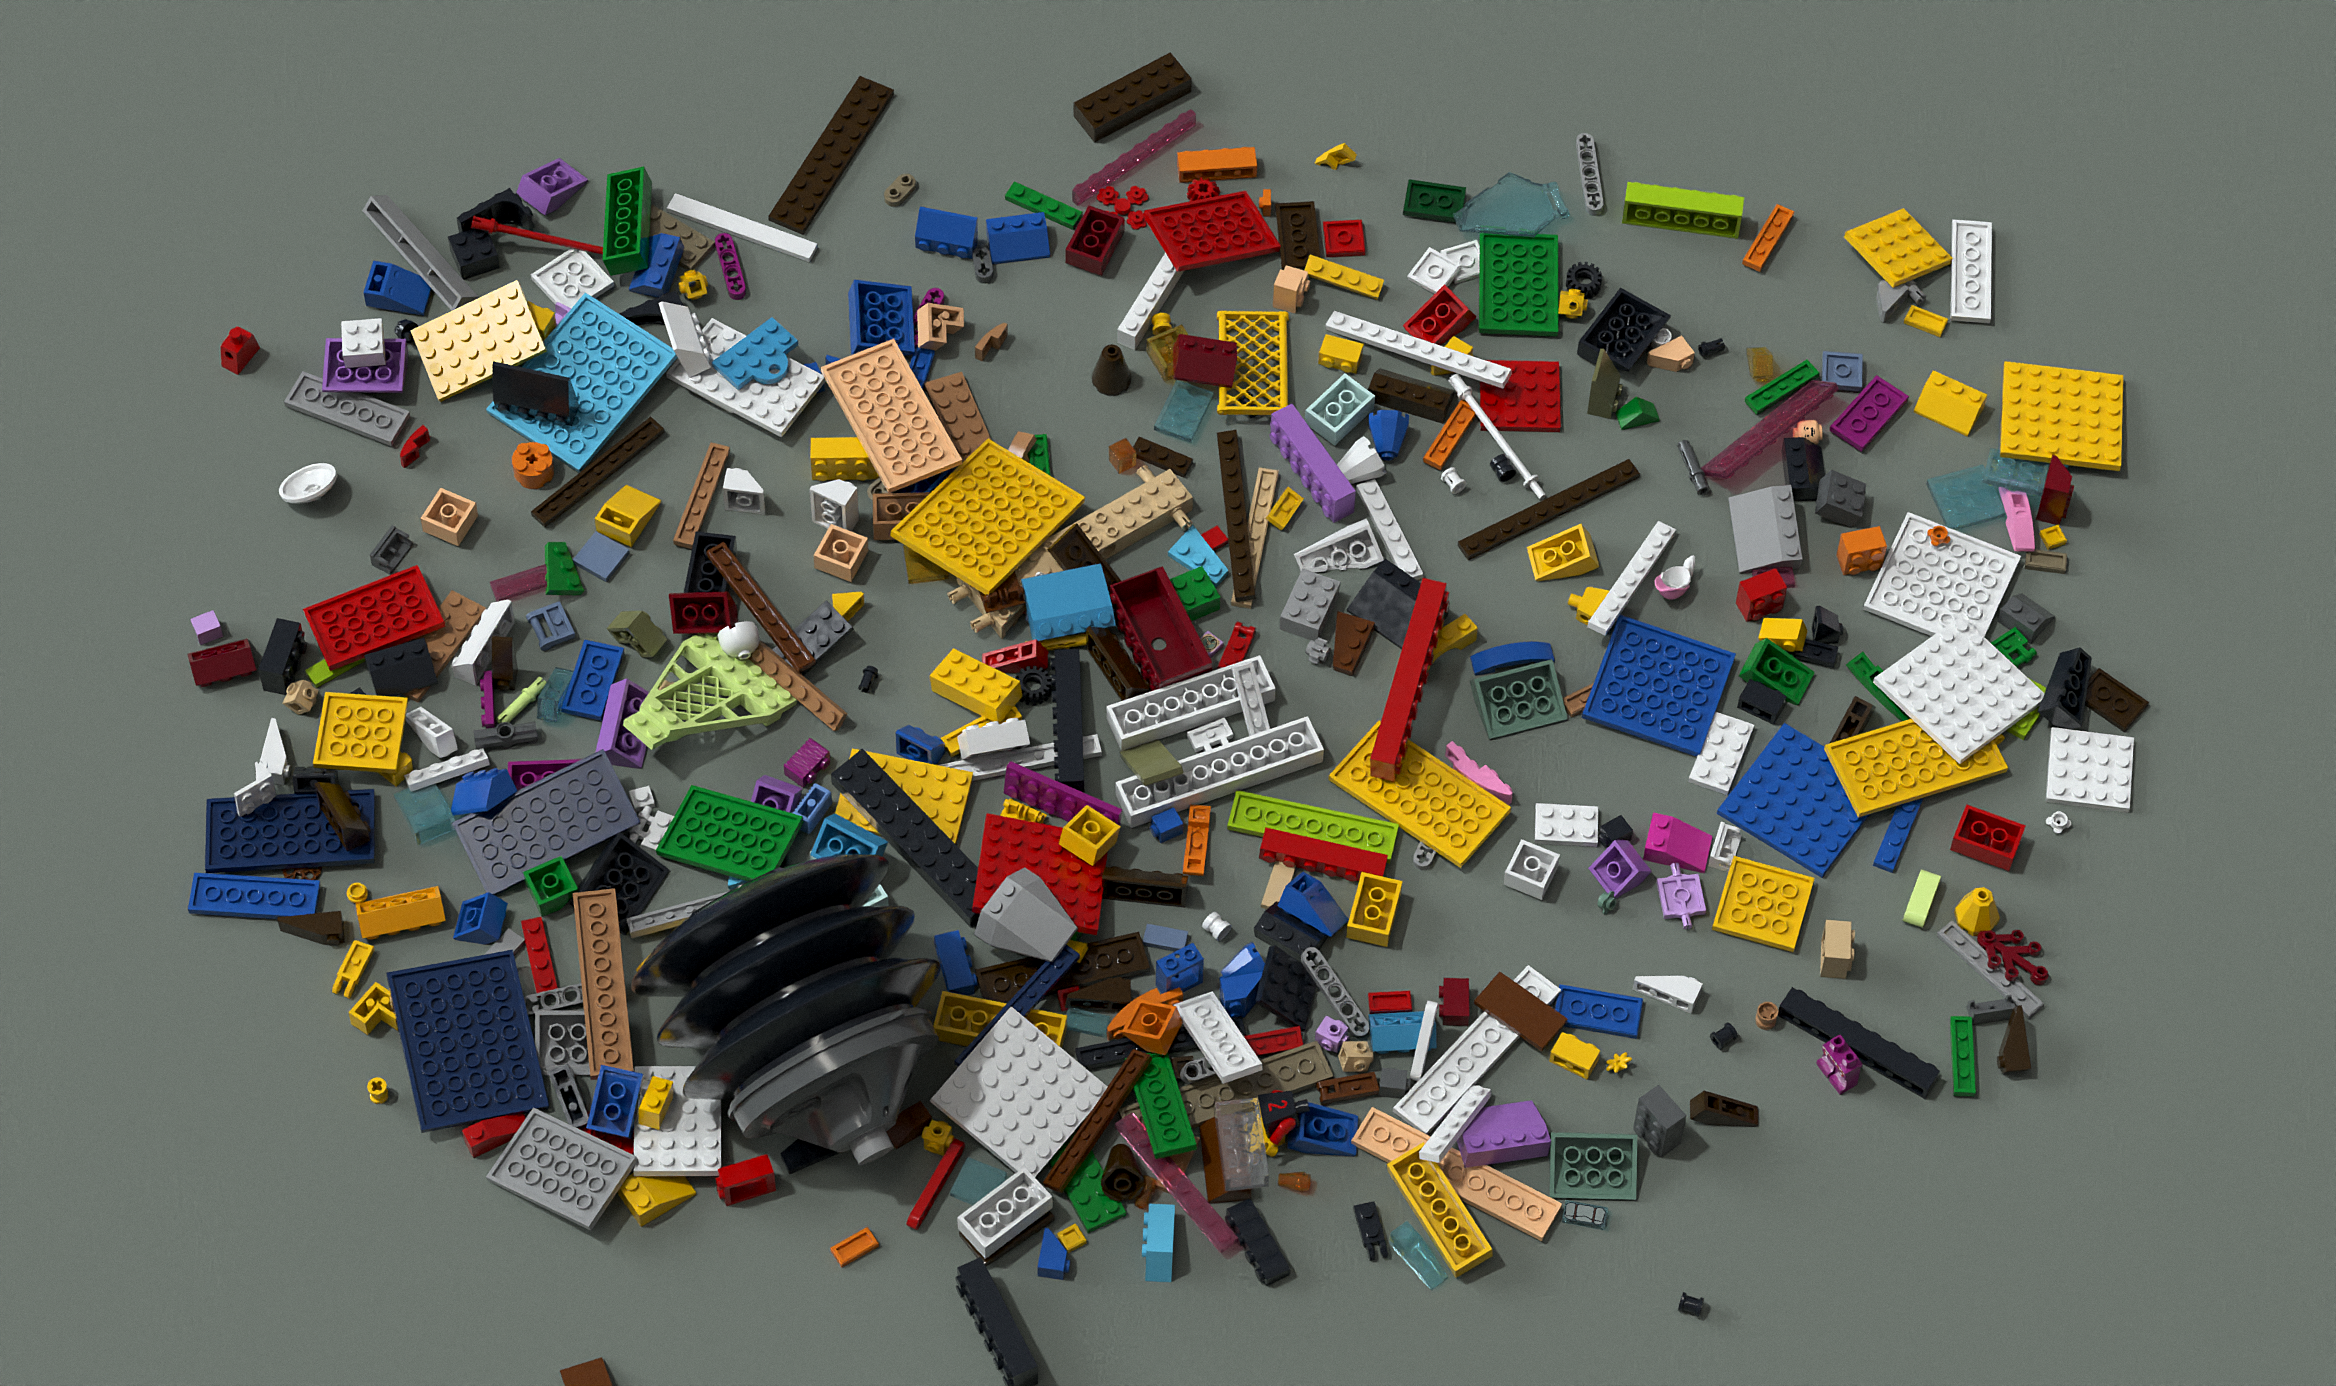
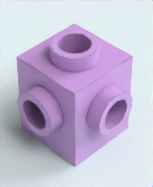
M1325 1016L1315 1032V1041H1318L1325 1050H1332L1337 1053L1343 1041H1349L1348 1027L1340 1020H1334Z

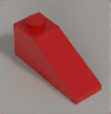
M1035 639L983 653L982 663L1003 673H1020L1022 668L1026 671L1027 666H1030V669H1033V666H1037V670L1040 667L1046 669L1048 668V650Z
M524 1114L487 1119L463 1129L464 1142L472 1157L476 1158L511 1141L526 1119Z

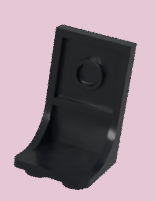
M510 188L495 194L489 200L479 203L473 209L463 212L457 217L459 233L473 229L471 228L473 216L489 220L494 218L498 224H515L529 231H533V228H535L531 209L528 206L525 207L519 194H514Z

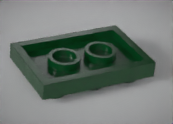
M1409 179L1403 215L1461 223L1466 187Z

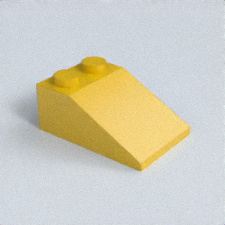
M1582 524L1527 547L1536 581L1582 575L1599 567L1591 534Z
M633 1173L626 1178L618 1190V1195L640 1227L696 1195V1191L685 1176H634Z

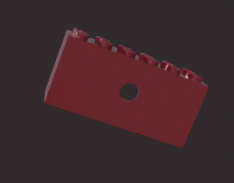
M1163 566L1110 585L1109 595L1113 613L1117 619V628L1119 632L1124 633L1125 644L1128 649H1132L1134 662L1136 665H1140L1141 675L1143 679L1148 681L1150 692L1212 671V661ZM1161 639L1165 641L1166 647L1162 650H1155L1151 644L1154 640Z

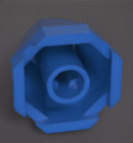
M1379 410L1375 416H1373V412L1369 413L1368 427L1376 452L1382 460L1390 461L1394 457H1398L1409 428L1408 414H1405V417H1403L1402 412L1398 410Z
M1253 942L1245 945L1220 971L1223 976L1219 977V979L1258 972L1263 973L1265 963Z

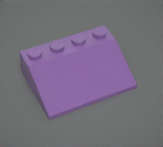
M326 338L322 392L403 393L408 364L406 339H384L386 365L345 368L342 338Z
M1531 1100L1483 1107L1458 1138L1457 1143L1464 1167L1467 1168L1548 1156L1551 1139L1543 1118Z

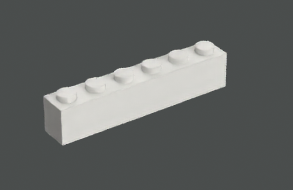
M1166 253L1117 329V343L1133 350L1137 348L1152 324V316L1160 311L1184 271H1176Z

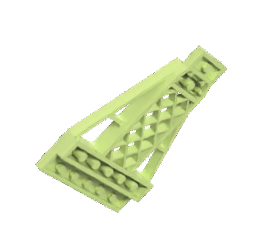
M698 633L683 641L641 704L639 712L626 718L623 726L653 750L666 742L676 741L688 734L760 723L767 727L779 720L782 713L795 706L798 700L748 658L739 659L727 655L720 646L718 633ZM682 655L697 667L698 670L693 673H687L676 662ZM670 672L680 679L668 687L659 690ZM704 683L715 684V687L704 685ZM690 691L700 692L701 695L690 693ZM705 693L715 694V697L707 696ZM719 695L729 696V697H728L727 699H726V698H720ZM676 699H683L686 702L676 701ZM690 701L701 702V705L690 703ZM705 703L715 704V705H714V706H706ZM741 705L752 715L738 717L731 709ZM676 709L686 710V713L676 711ZM691 711L701 712V713H700V714H692ZM721 715H723L726 718L722 720L712 721Z

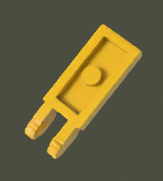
M357 940L353 941L337 973L332 993L338 994L343 981H347L349 983L344 991V997H351L355 985L358 984L375 950L374 946Z

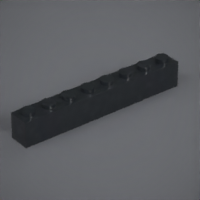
M1079 649L1055 650V658H1051V671L1055 670V674L1051 675L1052 687H1056V691H1052V703H1056V707H1052L1053 720L1057 719V723L1053 724V736L1058 737V740H1054V753L1058 752V757H1054V768L1059 769V773H1055V781L1085 793Z
M1792 987L1779 1006L1778 1016L1825 1043L1841 1035L1863 1065L1923 1099L1927 1098L1938 1081L1940 1070L1935 1065L1922 1061L1914 1053H1908L1896 1043L1889 1042L1878 1033L1867 1030L1859 1022L1851 1021L1844 1017L1841 1012L1828 1008L1822 1001L1814 1000L1802 990Z

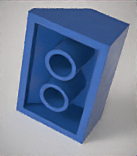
M920 207L915 233V248L973 259V252L978 242L977 217Z
M1044 212L986 219V235L992 265L1050 257Z
M663 233L649 237L648 268L635 271L629 287L630 292L657 298L664 293H669L684 250L680 237Z
M494 768L488 772L481 770L475 774L474 772H469L462 776L463 780L456 784L451 814L454 816L488 811L517 792L508 770Z

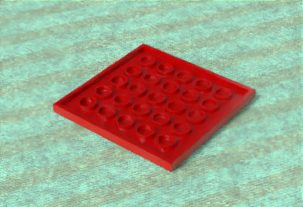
M987 813L972 912L980 914L983 907L1005 878L1025 867L1043 880L1078 928L1076 932L1097 935L1103 893L1102 876L1106 867L1107 853L1092 866L1059 845L1063 827Z

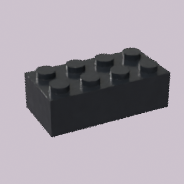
M695 532L684 593L729 592V583L706 553L711 548L724 542L736 557V536Z

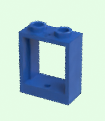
M1194 943L1156 961V986L1161 994L1180 987L1183 993L1203 983L1204 958Z

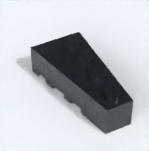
M2080 647L2059 654L2038 709V713L2056 728L2071 730L2082 727L2092 657Z

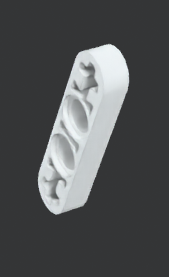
M1428 1000L1425 1007L1410 1073V1079L1414 1081H1419L1422 1078L1438 1008L1437 1002Z

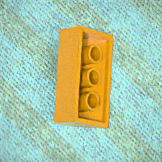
M438 886L355 903L362 939L372 940L382 934L395 935L400 933V930L409 929V931H414L424 925L437 926L442 924V921H446Z

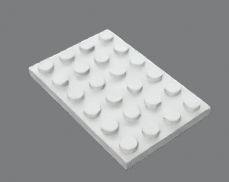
M725 326L708 347L711 359H709L711 368L690 378L687 374L681 381L682 386L782 437L826 382L824 376L787 357L788 372L779 382L762 384L753 379L740 390H737L712 367V361L746 337V335ZM772 369L770 371L772 374L780 372L779 369Z
M635 1066V1072L644 1075L637 1116L634 1122V1155L638 1158V1162L634 1166V1176H718V1169L721 1168V1100L691 1099L683 1094V1085L696 1066ZM653 1076L673 1081V1099L659 1130L639 1124V1107Z

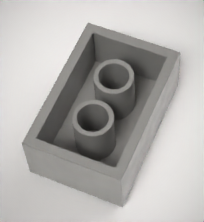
M1302 568L1280 616V630L1313 641L1320 638L1339 597L1340 581Z

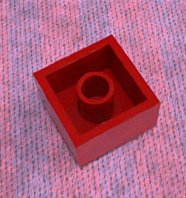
M1775 568L1740 581L1736 605L1746 622L1759 620L1764 615L1774 614L1783 609L1787 586L1778 570Z

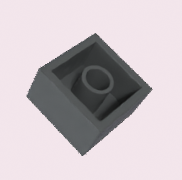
M1831 469L1819 481L1815 514L1851 527L1862 518L1866 483Z

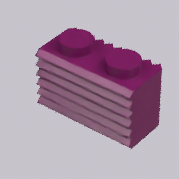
M809 738L784 764V774L803 788L807 783L811 784L816 779L817 773L821 769L825 770L830 764V751L812 738Z

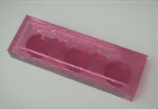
M544 564L491 581L490 587L496 602L546 587L545 575L547 574V566Z

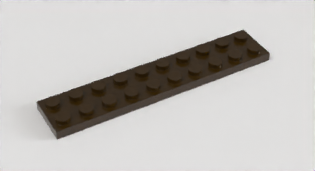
M859 76L768 216L769 221L803 235L893 97L894 89Z

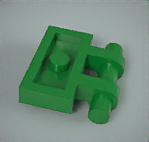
M2016 627L1991 642L2017 668L2023 663L2027 664L2032 660V657L2037 655L2034 648L2028 651L2025 649L2028 640ZM2017 652L2019 657L2013 660L2010 656Z

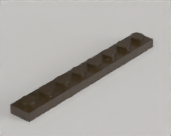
M650 416L531 511L532 517L546 528L664 434V428Z

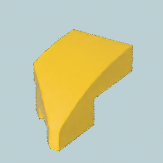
M1343 143L1323 153L1316 159L1315 164L1319 166L1327 164L1331 169L1336 170L1338 164L1343 165L1355 161L1357 154Z

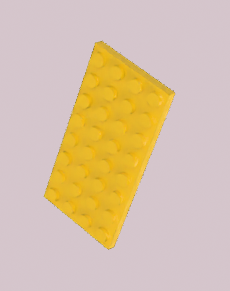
M1912 719L1829 743L1824 747L1858 817L2002 774L2008 770V766L1994 739L1959 764Z
M1379 720L1330 773L1328 780L1392 823L1399 824L1401 829L1461 868L1511 812V807L1409 739L1407 741L1408 750L1406 757H1402V771L1400 775H1396L1395 782L1371 777L1370 758L1381 723Z

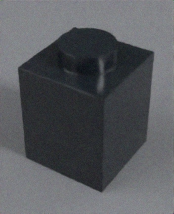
M1619 815L1600 826L1599 840L1607 848L1614 840L1631 841L1633 829L1623 816Z

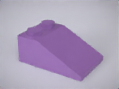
M558 158L522 175L516 193L540 213L547 215L562 206L587 183L588 179Z

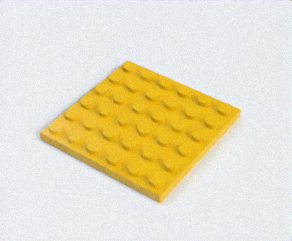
M2004 361L2000 457L2050 463L2052 455H2056L2063 465L2120 471L2123 375Z

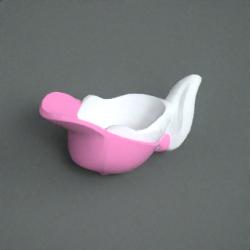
M1694 555L1685 560L1683 567H1671L1655 578V586L1664 598L1669 600L1677 599L1689 589L1695 567Z

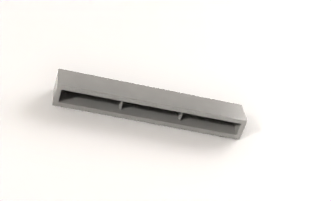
M388 195L370 196L362 211L451 311L478 298L476 293Z

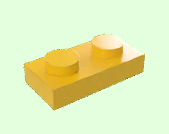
M1287 487L1265 519L1282 530L1304 498Z

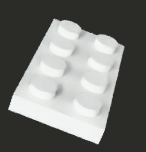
M1715 712L1701 753L1697 756L1688 782L1728 795L1754 725Z

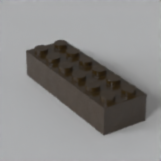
M1170 52L1073 102V116L1095 143L1191 93L1192 78Z

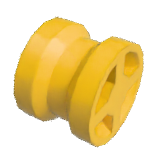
M1157 313L1152 316L1151 322L1154 325L1152 330L1155 336L1165 337L1172 333L1171 317L1169 314Z

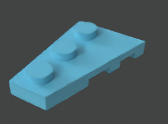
M1194 525L1168 551L1170 558L1190 571L1203 566L1215 588L1228 575L1226 566Z

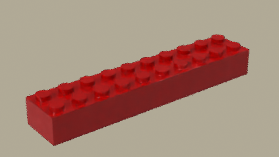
M1422 578L1371 754V777L1395 782L1396 775L1401 774L1403 763H1401L1402 757H1406L1407 741L1411 739L1413 732L1412 723L1413 720L1416 721L1418 702L1421 703L1423 698V684H1427L1429 676L1428 667L1432 666L1434 659L1433 650L1438 646L1439 630L1442 631L1444 612L1447 613L1450 601L1448 599L1450 592L1447 591V583Z

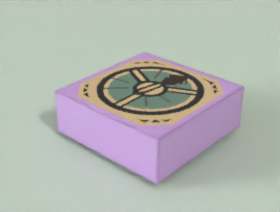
M1209 631L1200 638L1210 658L1223 647V642Z

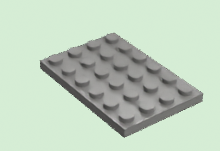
M533 1108L486 1178L495 1185L586 1229L592 1230L638 1162V1158Z

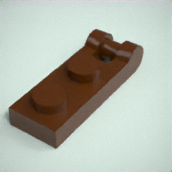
M1375 1072L1324 1080L1316 1084L1317 1091L1321 1095L1319 1097L1321 1105L1379 1094ZM1334 1088V1093L1328 1092L1329 1089Z

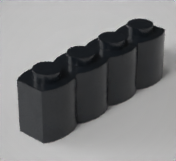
M1249 1198L1227 1208L1226 1224L1236 1232L1235 1239L1238 1245L1243 1246L1246 1250L1245 1257L1248 1263H1253L1255 1266L1257 1279L1260 1282L1263 1281L1268 1286L1289 1276L1290 1268L1252 1200Z

